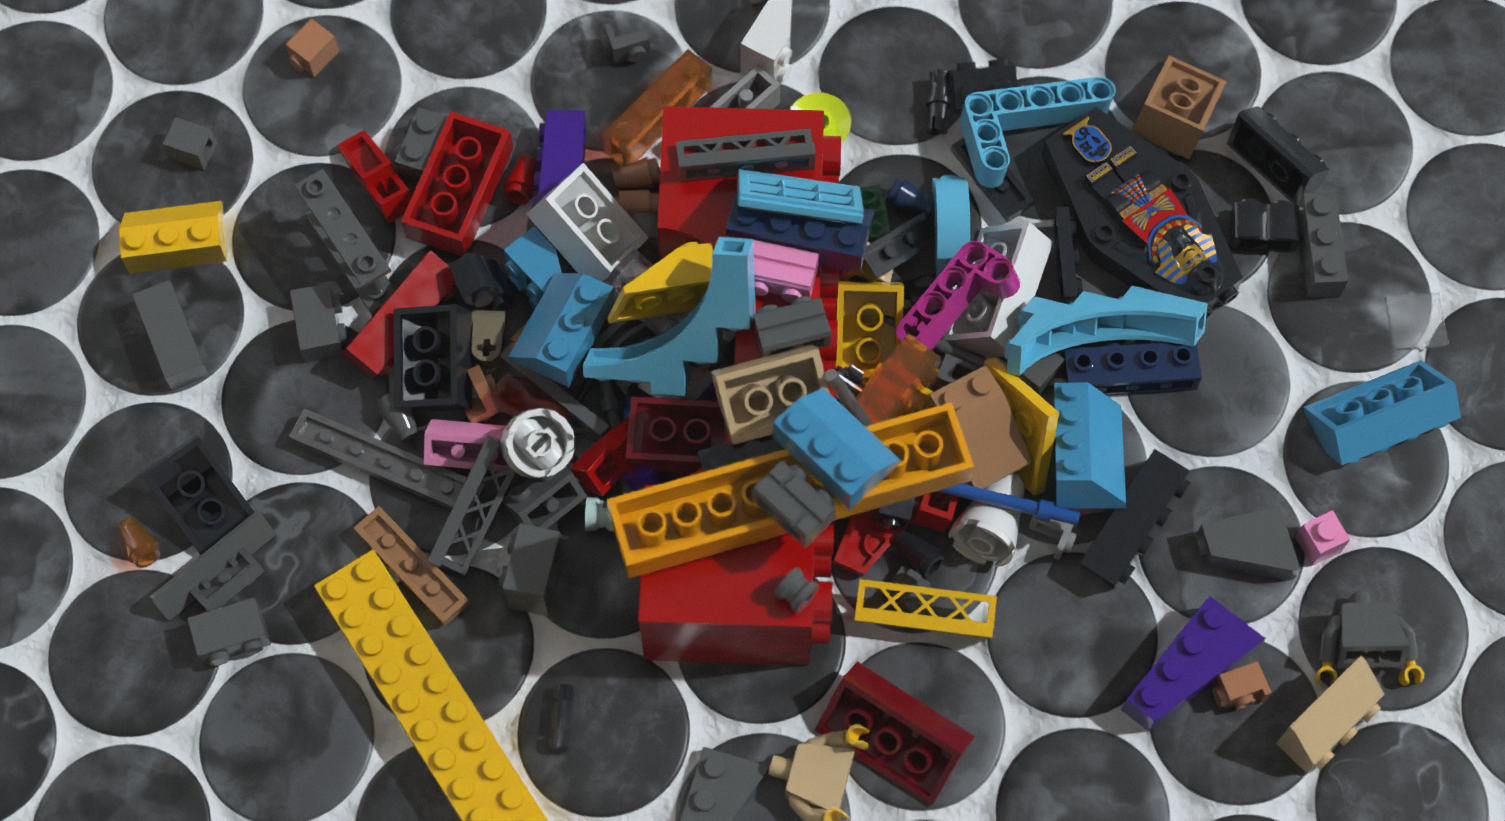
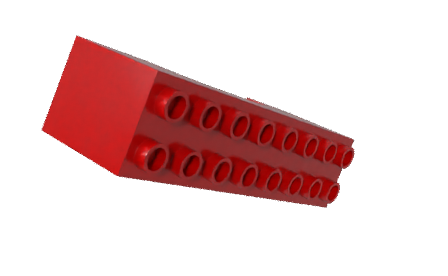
M663 106L657 226L660 260L688 242H698L699 244L711 243L714 251L718 238L726 237V226L733 199L737 193V177L680 182L676 141L811 129L812 142H814L816 153L815 169L770 174L839 183L841 136H823L824 111ZM804 140L790 141L788 144L805 142ZM756 144V145H755V147L768 146V145H766V144ZM723 147L720 151H722V150H732V149H734V148H733V147ZM699 150L684 151V154L701 152ZM818 266L811 299L821 298L831 330V346L819 348L824 373H826L830 369H835V361H837L838 320H836L839 270ZM777 294L755 295V314L758 313L760 308L767 305H777L780 308L791 305V303L783 300L781 295ZM753 321L750 330L736 331L735 365L762 358L753 330ZM827 383L829 393L836 399V394ZM728 434V437H727V439H726V441H725L724 443L731 442V438H730V435H729V434ZM702 468L689 476L702 473ZM645 485V489L656 485ZM834 520L805 548L787 533L641 575L639 628L644 661L809 666L811 644H829L830 625L832 623L833 583L815 581L820 585V588L810 603L799 613L791 609V604L787 600L777 598L775 591L788 573L796 567L803 571V576L808 581H813V577L831 578Z

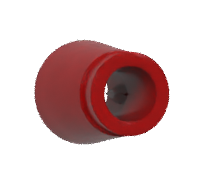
M527 155L521 156L503 186L504 195L511 203L525 205L535 196L534 178L535 172H537V160Z

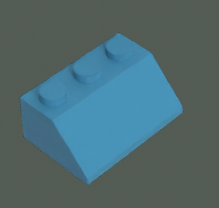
M555 273L508 359L569 387L615 304L613 286L584 273Z
M824 388L799 398L773 422V438L848 510L855 506L900 463V459Z

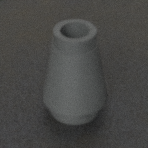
M394 392L383 396L377 401L380 407L378 412L401 442L408 441L419 434L412 410L394 408Z

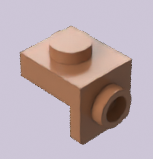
M477 365L467 371L479 397L472 399V409H465L470 423L487 421L494 414L502 411L494 395L499 389L491 373L484 375L481 367Z

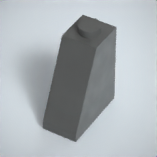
M1280 506L1203 523L1194 537L1195 550L1198 556H1203L1205 565L1209 567L1285 581L1295 579L1300 571V565Z

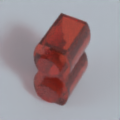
M504 377L491 394L497 407L509 415L517 416L522 412L541 408L556 411L568 420L564 409L555 401L543 398L541 391L527 379Z

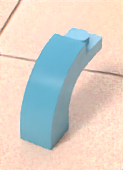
M954 175L932 178L935 210L934 267L936 278L961 247L970 242L968 181L965 178H959Z

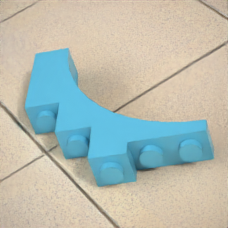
M719 237L712 254L710 283L696 307L677 325L652 339L624 347L590 348L583 364V377L596 378L600 381L615 379L628 380L632 383L650 382L651 394H663L667 397L685 396L691 379L690 361L697 364L717 363L723 347L722 328H727L731 331L750 330L753 314L756 312L753 239Z
M1131 286L1124 296H1120L1119 299L1083 291L1070 304L1034 296L1025 307H1021L1019 310L1017 326H1020L1015 337L1009 339L1006 343L1004 358L1008 359L1007 373L1020 376L1036 361L1052 353L1091 342L1153 340L1194 347L1205 332L1208 303L1136 286Z

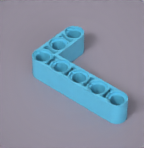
M1093 77L981 91L967 96L959 120L977 181L987 188L998 187L1003 182L1010 162V156L1002 131L1073 122L1094 107L1107 114L1116 92L1113 82L1104 77Z

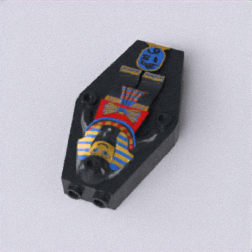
M1094 107L1045 140L1042 157L1064 207H1069L1070 219L1075 218L1076 235L1082 249L1093 263L1130 288L1131 286H1136L1208 303L1206 319L1214 312V307L1220 303L1227 305L1239 295L1238 289L1243 277L1198 179L1188 168L1097 107Z

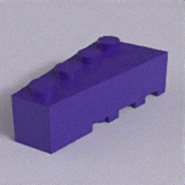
M547 110L546 122L540 123L539 141L544 143L543 147L537 148V167H541V172H535L534 188L535 191L539 192V196L533 197L532 207L582 163L585 164L587 135L585 111Z
M1209 596L1127 698L1121 710L1147 731H1150L1197 694L1199 695L1216 681L1220 674L1231 671L1237 664L1259 650L1266 638Z

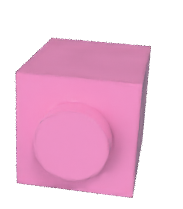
M1333 510L1303 524L1295 536L1312 566L1341 553L1350 540Z

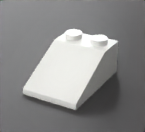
M792 0L767 1L741 42V75H747L754 67L759 65L778 83L786 81L792 68L789 64L792 50L790 49Z

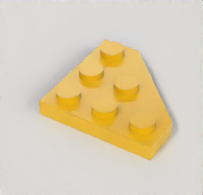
M996 357L984 361V366L988 367L1004 392L1032 461L1030 465L1015 473L1019 475L1027 490L1033 495L1045 491L1059 412L1018 376L1007 373V367Z

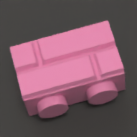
M753 239L755 295L777 294L781 295L783 300L790 303L799 297H811L819 265V253Z

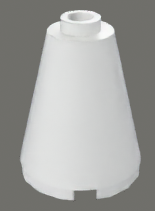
M1013 473L985 489L1023 498L1025 485L1019 475ZM972 500L951 526L949 538H954V548L966 558L985 565L987 560L997 561L995 566H1004L1010 563L1015 554L1021 512Z

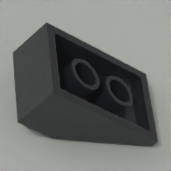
M198 434L142 473L143 479L200 555L254 513V510Z

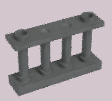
M321 169L294 186L310 209V211L305 213L307 220L371 316H373L395 291L385 276L392 271L324 169Z

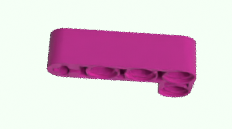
M971 241L962 246L897 326L896 334L905 351L914 358H921L931 352L982 288L1000 298L1014 296L1018 292L1021 282L1012 262L979 241ZM982 259L979 263L972 264L974 261ZM1007 275L1004 279L997 280L1000 276ZM961 284L957 289L951 290L955 285ZM941 309L937 314L931 315L933 311Z

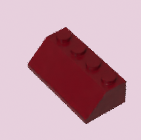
M856 662L842 677L814 731L823 735L830 732L848 730L855 724L865 727L870 732L861 734L858 741L861 740L868 743V748L861 750L852 746L851 749H855L854 756L931 806H933L975 738L968 731L859 662Z

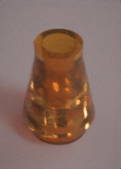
M127 517L118 524L129 562L139 568L152 565L159 559L161 554L159 542L135 517Z

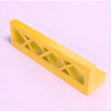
M859 579L854 621L992 638L997 596ZM865 587L880 589L889 601L878 609L863 607ZM886 590L900 592L896 594L894 597H891ZM905 592L914 593L923 604L913 613H904L895 602ZM920 594L932 595L934 597L926 602ZM939 597H948L957 608L947 618L938 617L929 606ZM955 598L969 601L960 606ZM973 601L988 602L987 623L972 621L963 609ZM892 604L897 612L883 609ZM926 608L932 616L920 615L918 613ZM960 612L966 620L952 618Z

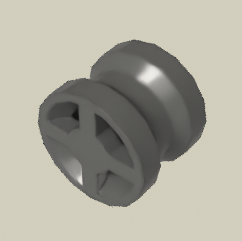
M796 567L779 584L775 591V596L780 600H787L791 604V609L799 613L810 603L818 592L820 585L815 581H808L804 578L803 571Z

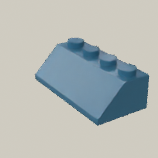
M1422 360L1303 407L1324 451L1341 466L1356 463L1362 457L1375 452L1386 451L1392 445L1405 440H1413L1424 432L1434 428H1443L1449 422L1461 418L1455 382Z
M1088 382L1054 383V408L1059 412L1055 434L1056 506L1065 509L1126 508L1121 405Z

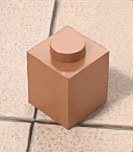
M312 18L286 43L290 56L288 60L291 65L299 72L305 70L313 77L339 53L335 36Z

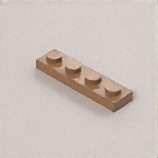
M380 506L354 527L357 535L372 550L374 549L378 557L444 627L470 605L467 597L435 564L427 561L428 556Z

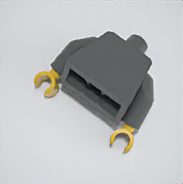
M1357 591L1351 594L1349 597L1350 603L1341 605L1339 615L1331 618L1322 633L1319 660L1323 662L1322 668L1314 676L1316 685H1320V674L1322 672L1330 674V686L1337 680V673L1332 668L1333 662H1337V668H1349L1360 656L1367 661L1370 668L1403 667L1405 663V668L1401 669L1398 674L1399 682L1403 686L1409 685L1408 672L1411 671L1415 676V683H1421L1424 679V671L1415 663V660L1419 658L1414 629L1400 615H1396L1392 605L1388 602H1371L1370 594L1366 591Z

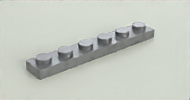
M305 408L289 435L290 441L451 510L467 479L466 476L442 466L424 465V459ZM480 483L477 489L479 500H481L486 490L485 485ZM474 497L469 508L477 505ZM475 511L469 512L465 516L472 518Z

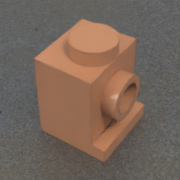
M1258 661L1220 674L1214 682L1215 687L1212 689L1215 701L1219 707L1226 709L1235 705L1237 710L1254 704L1256 702L1255 698H1257L1259 704L1266 702L1272 693Z

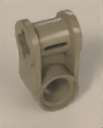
M472 310L471 349L474 367L479 365L484 375L489 373L492 375L501 365L499 356L503 352L504 340L506 338V311Z

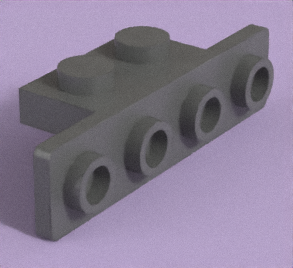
M259 511L254 512L154 592L150 599L167 620L174 618L195 600L207 612L223 607L232 597L253 583L258 576L265 572L251 555L272 539L276 534Z

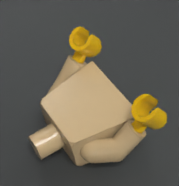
M855 724L845 731L830 732L810 738L804 744H798L794 760L773 755L768 775L788 780L785 797L789 800L790 807L803 821H838L842 818L849 820V816L840 807L855 749H851V747L855 746L861 750L868 748V743L861 740L858 741L861 734L870 732L868 729Z

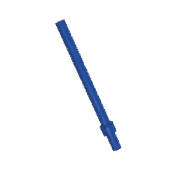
M959 484L937 491L1035 515L1037 520L1050 522V519L1077 526L1080 512L1054 506V502L1040 499V502L966 484Z

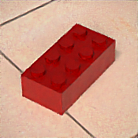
M450 111L401 220L407 239L461 257L469 252L514 149L510 130Z

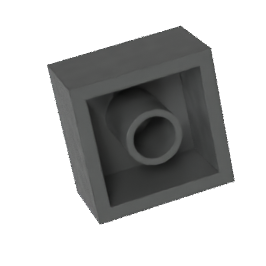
M520 523L517 534L512 533L510 536L507 553L511 554L509 565H503L499 586H503L502 596H505L508 608L548 617L565 554L561 534L559 531Z

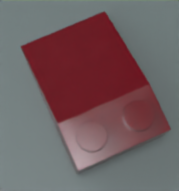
M631 397L626 461L685 477L701 469L698 451L724 444L729 434L719 402Z

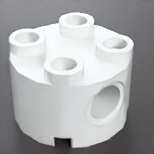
M541 408L522 412L509 421L500 439V449L502 450L503 458L512 470L521 476L540 478L555 475L567 466L573 457V439L575 438L573 429L566 418L556 411Z

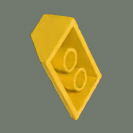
M222 201L124 213L119 227L120 253L129 274L227 262Z

